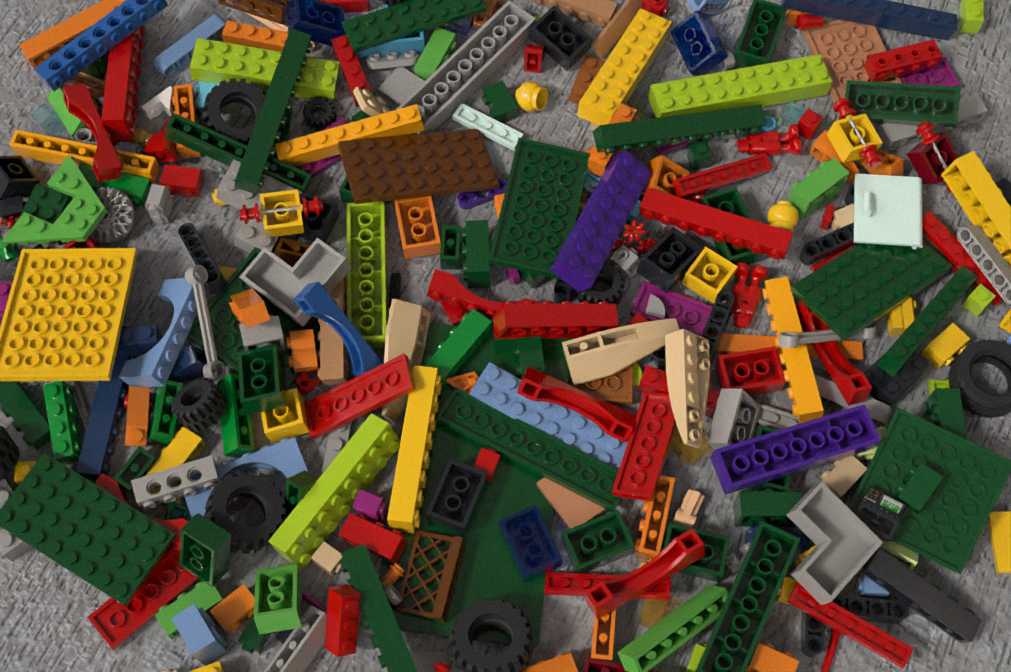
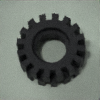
M314 97L312 102L308 100V105H304V120L307 127L309 126L311 130L315 128V131L318 132L319 129L322 130L336 121L335 106L331 100L328 101L325 97L323 100L321 97H318V100H316ZM317 111L326 112V115L321 118L313 116Z

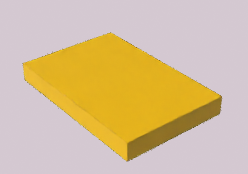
M1011 511L991 512L987 520L996 573H1011Z

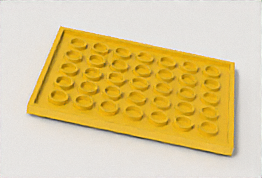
M136 248L22 249L0 327V381H110L138 254Z

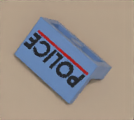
M688 0L687 2L695 14H719L730 0Z

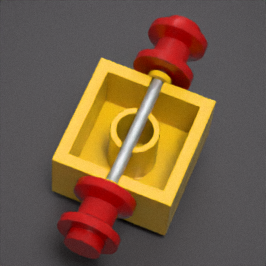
M841 98L837 100L833 110L840 113L839 120L834 121L827 132V136L841 161L847 163L866 158L865 166L867 168L878 167L882 163L883 156L876 154L883 142L866 113L855 116L856 110L849 107L851 105L850 99Z
M298 189L260 194L262 208L260 211L258 203H255L254 208H247L246 205H242V209H239L240 221H244L245 224H248L249 220L252 219L259 223L261 222L260 216L263 217L266 238L304 233L301 213L303 209L305 217L308 216L309 212H315L317 215H320V211H323L322 199L318 200V196H314V199L311 201H307L304 197L302 198L303 205L300 204Z

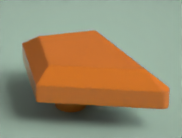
M474 371L448 378L447 383L454 388L457 387L470 393L479 377Z

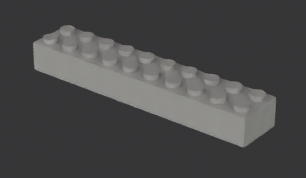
M510 0L504 4L397 108L401 109L415 104L418 105L425 130L412 134L433 133L461 103L529 38L530 27L536 23V18Z

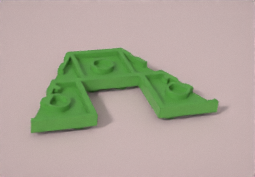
M69 155L47 182V185L54 190L73 197L72 201L54 224L24 212L2 240L5 246L12 243H23L24 245H29L30 243L47 244L51 241L60 240L62 243L86 241L108 211Z

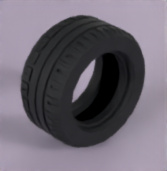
M980 340L967 346L955 359L949 370L948 380L950 388H960L962 407L965 410L985 418H996L1011 412L1010 345L995 340ZM988 363L1000 369L1007 379V392L1002 395H991L983 392L975 385L972 379V365Z

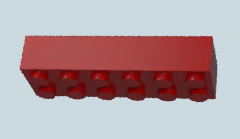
M508 301L493 316L495 339H518L541 336V339H576L619 326L616 304H609L606 301L597 304H591L588 301L579 304H572L570 301L560 304H553L551 301L543 302L542 304H535L533 301L516 304L514 301Z

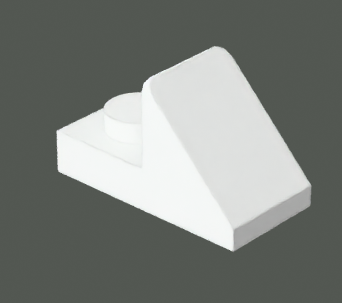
M171 86L142 106L145 116L150 121L158 117L163 111L172 118L175 106H173L172 102L174 91Z

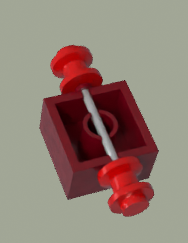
M928 121L919 124L916 130V134L922 135L923 139L907 153V156L918 177L922 179V184H937L940 181L946 183L941 174L959 156L946 132L934 133L932 130L934 127L933 122L928 123ZM947 187V189H946L947 192H948V193H952V191L950 190V188Z

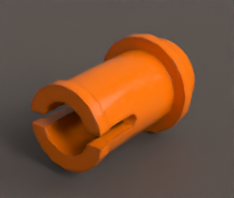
M396 563L393 566L390 565V570L380 580L381 585L384 588L389 584L393 585L400 576L403 577L404 570Z

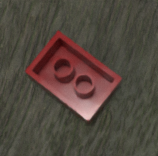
M776 346L719 355L715 363L721 389H743L749 396L781 391L785 384Z

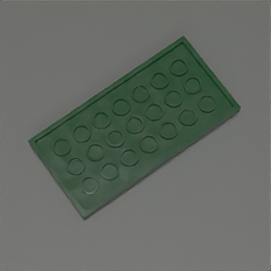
M518 137L488 263L562 280L550 269L576 223L590 153Z
M924 241L923 248L917 247V249H912V246L858 243L792 285L790 291L845 342L950 271L952 265Z
M45 453L42 454L0 509L1 528L125 607L128 606L177 537L175 533Z

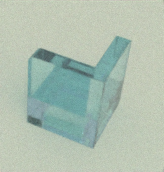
M791 101L781 113L777 125L781 126L785 119L798 124L799 119L807 109Z
M45 103L31 114L32 118L42 126L48 136L53 135L64 126L59 116Z

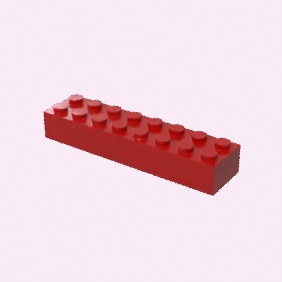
M145 25L140 26L109 50L101 121L105 130L110 133L111 143L133 142V134H136L134 122L138 118L136 105H139L137 93L140 91L139 77L142 76L140 63H143L142 49L145 48L143 36L146 35Z

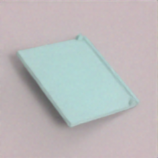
M855 173L853 243L912 246V249H917V247L923 248L922 179L919 177Z

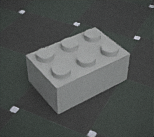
M721 389L717 399L716 410L712 417L711 428L707 435V443L716 450L752 439L761 407L743 389Z

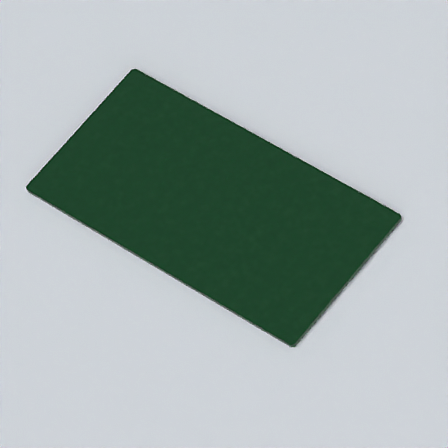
M429 323L421 366H425L427 358L437 352L439 344L442 341H446L450 337L451 330L458 326ZM491 330L452 377L474 371L480 377L488 363L491 362L521 380V375H517L516 363H519V357H515L514 345H517L518 339H495L494 330ZM541 339L545 374L568 384L569 368L563 352L562 342L571 339ZM448 383L445 386L442 385L441 395L438 394L439 409L438 413H435V420L455 389ZM436 421L435 432L431 431L433 438L432 450H428L430 457L429 469H425L427 477L426 488H422V496H424L423 507L418 509L421 516L420 526L415 528V534L401 532L404 534L403 538L408 543L397 565L404 572L402 574L403 577L400 576L393 586L400 593L417 530L449 537H463L467 544L446 623L397 612L395 610L396 605H393L388 600L400 631L450 637L452 624H456L455 618L458 614L463 615V609L467 605L472 607L473 602L477 600L480 603L485 602V598H491L492 601H497V598L504 599L506 604L509 601L514 603L515 608H520L524 612V616L528 617L530 628L532 629L533 648H536L539 644L554 508L536 485L544 477L500 455V463L492 483L487 481L465 535L427 521L426 512L449 459L474 467L481 448L487 450V447ZM421 537L419 546L423 550L432 544L429 538ZM444 541L437 545L441 554L449 550L451 542ZM434 547L426 552L425 556L430 562L438 557L439 553ZM423 556L415 559L414 562L416 569L427 564ZM382 558L379 580L384 577L390 570V565L393 566L394 563ZM441 559L432 565L436 574L444 569L445 563ZM430 567L419 573L423 581L434 576ZM416 575L409 580L408 585L412 590L420 585L421 581ZM436 579L426 586L432 594L439 589L440 584ZM424 587L414 593L418 602L429 596ZM412 595L404 599L402 607L410 608L416 604ZM430 599L422 604L421 607L424 612L432 613L434 603ZM489 628L481 631L473 640L510 645L512 637L504 630Z

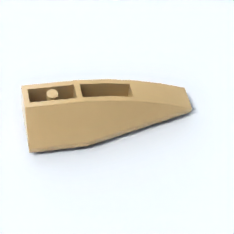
M392 299L388 324L386 326L384 363L405 354L408 356L412 372L414 365L421 366L431 314L423 306ZM409 393L383 405L382 416L390 422H396L408 399Z
M676 318L617 327L562 342L563 352L573 385L576 386L611 376L664 347L665 335L679 330Z
M681 329L665 335L668 392L672 411L683 443L694 448H700L710 382V345L708 339Z

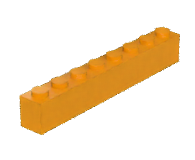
M415 104L275 144L278 160L296 167L340 154L338 141L409 135L425 129L418 105Z
M15 130L9 144L16 156L61 165L69 155L77 167H79L80 163L93 166V155L97 149L96 145L21 130ZM117 150V157L123 162L122 173L148 178L152 184H155L160 171L155 157Z
M787 276L765 280V288L762 289L763 299H767L768 302L766 304L767 315L772 317L770 321L771 331L776 333V337H774L776 349L780 348L781 353L778 354L780 364L784 365L785 370L783 374L785 382L789 383L787 393L789 400L793 399L792 413L794 417L798 418L800 424L823 417L824 410L806 344H799L796 348L778 346L780 332H802Z

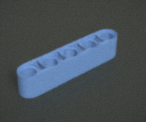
M219 14L212 15L154 59L153 66L164 77H171L191 62L196 39L221 40L227 21Z

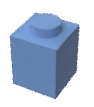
M863 574L856 579V589L859 591L860 597L886 598L890 594Z

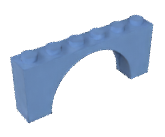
M185 278L167 279L164 281L158 296L169 306H174L173 319L166 334L151 350L138 358L126 360L119 378L129 386H165L198 314L193 286L189 285ZM204 283L205 294H207L209 287Z
M295 437L284 438L278 444L266 445L260 451L246 453L242 455V458L225 461L221 466L217 467L221 481L229 474L234 476L237 471L255 468L274 471L286 480L304 470L308 472ZM195 475L193 481H198L202 475ZM203 489L197 491L195 495L184 496L191 517L197 513L204 516L206 511L205 505L213 489Z

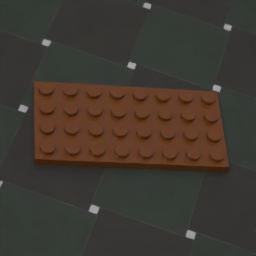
M478 129L338 141V149L355 204L498 189L499 181L481 132Z

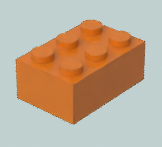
M432 197L394 200L404 259L439 254L441 242Z

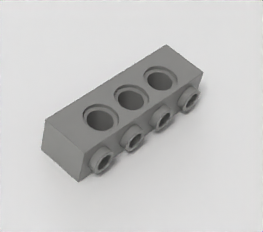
M211 455L131 480L136 503L141 509H151L156 507V504L162 502L170 503L181 496H192L197 491L203 489H214L215 485L220 481L216 462ZM195 475H202L198 481H193ZM176 481H182L180 486L173 487ZM156 487H161L159 493L153 494V490Z

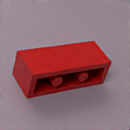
M350 513L338 535L344 541L355 546L365 544L368 552L397 564L408 543L403 538L404 534L395 529L392 531L386 530V526L377 521L373 524L368 521L369 518L360 513L357 516Z
M348 584L329 587L325 648L337 657L355 654L357 648L361 593Z

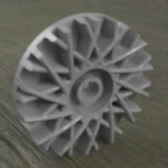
M101 187V189H97L98 191L95 194L108 212L91 233V237L96 242L112 244L122 240L131 230L134 222V208L130 198L124 192L110 187Z

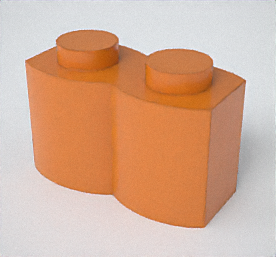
M313 329L290 331V337H286L287 349L292 351V356H288L289 367L294 368V373L318 370Z

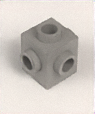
M623 245L614 252L610 259L615 264V269L619 268L621 270L620 274L623 272L629 278H632L637 273L636 271L640 263L639 254L632 247L628 249Z

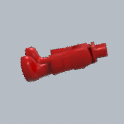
M791 124L788 132L779 135L777 131H770L748 137L745 136L744 139H737L736 141L738 153L746 152V154L750 153L752 155L766 153L767 156L779 155L781 152L791 153L792 155L801 154V140L798 138L797 124Z
M736 263L735 265L738 267L735 275L738 277V284L733 287L735 297L733 310L734 326L749 329L757 304L761 300L762 290L759 288V284L767 278L769 269L764 266L753 267L751 284L748 287L747 279L750 266L745 263Z

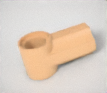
M688 490L672 523L692 528L704 496L696 490Z

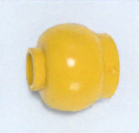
M529 81L523 83L516 90L515 99L519 107L524 111H541L547 104L548 91L540 84Z
M778 201L777 204L770 207L767 221L771 226L794 232V227L799 221V212L796 207L792 206L791 202Z

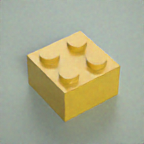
M705 246L685 273L682 284L714 304L719 292L725 290L735 276L738 266Z
M297 388L286 391V407L261 412L264 433L271 443L309 432L303 397Z

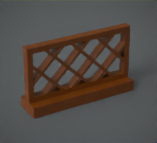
M218 0V3L282 24L284 16L300 0Z
M417 530L400 591L403 601L396 605L395 610L397 612L446 623L467 544L463 537H449ZM421 537L429 538L432 544L422 550L419 546ZM444 541L451 542L449 550L441 554L437 545ZM435 547L439 556L429 562L425 553ZM423 556L427 564L416 569L414 566L415 559ZM442 559L445 563L444 569L436 574L432 565ZM430 567L434 576L423 581L419 573ZM417 575L421 584L411 590L408 585L409 580ZM437 579L440 584L439 589L431 594L426 585ZM424 587L429 596L418 602L414 593ZM412 595L416 604L410 608L402 607L404 599ZM431 599L434 603L432 613L424 612L421 605Z

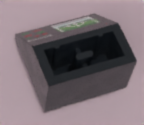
M869 485L855 515L875 535L889 542L903 517L907 504Z

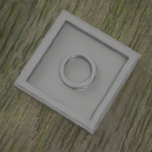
M397 67L378 88V92L400 106L425 80L404 67Z

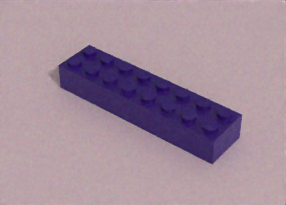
M623 150L611 158L550 269L577 292L592 287L652 174L647 167L627 150Z
M865 404L716 449L710 456L723 492L727 495L874 449L881 442V439Z

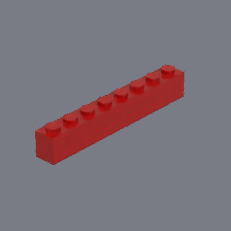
M647 188L640 205V215L645 219L658 220L664 225H674L683 231H693L699 236H709L718 242H728L737 248L744 247L757 254L769 255L776 260H785L792 241L793 232L651 188Z

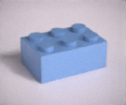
M193 604L171 618L191 654L204 666L227 653L224 647L227 645L225 639L215 629L217 626L214 620L205 612L203 607L199 609Z

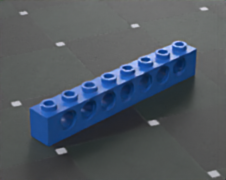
M166 0L124 1L37 66L35 71L53 92L166 8L168 6Z

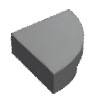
M650 294L645 314L664 318L665 307L662 301Z

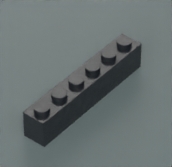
M878 548L860 568V573L900 601L906 603L908 607L959 643L972 642L982 622L981 619L975 616L976 613L958 604L959 601L945 595L941 592L942 589L924 580L925 577L907 568L908 565L890 556L891 553L886 549Z

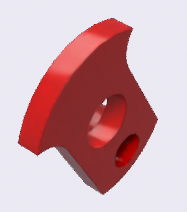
M317 359V365L320 368V361ZM318 370L302 372L295 379V384L301 395L311 393L322 382L319 377L315 380L308 377L310 373L318 375Z

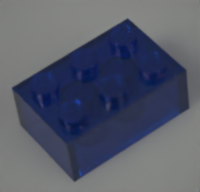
M291 0L288 4V34L292 28L311 35V41L331 47V39L346 35L341 23L345 21L344 8L319 0Z
M695 10L670 31L690 74L696 76L706 75L728 57L709 16L703 12Z
M536 504L498 521V528L524 583L562 566L563 559Z

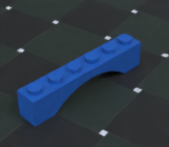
M319 281L307 284L293 299L305 315L323 320L339 334L349 352L352 374L355 378L384 364Z

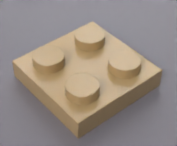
M358 86L353 90L361 110L373 117L390 112L385 105L386 102L381 97L376 98L369 90L361 89Z

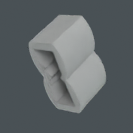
M152 184L145 207L150 213L149 215L153 222L158 224L168 223L174 200L166 186Z

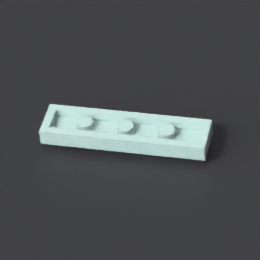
M463 103L460 104L452 116L454 121L470 129H478L481 135L513 151L516 150L518 137L523 138L524 135Z

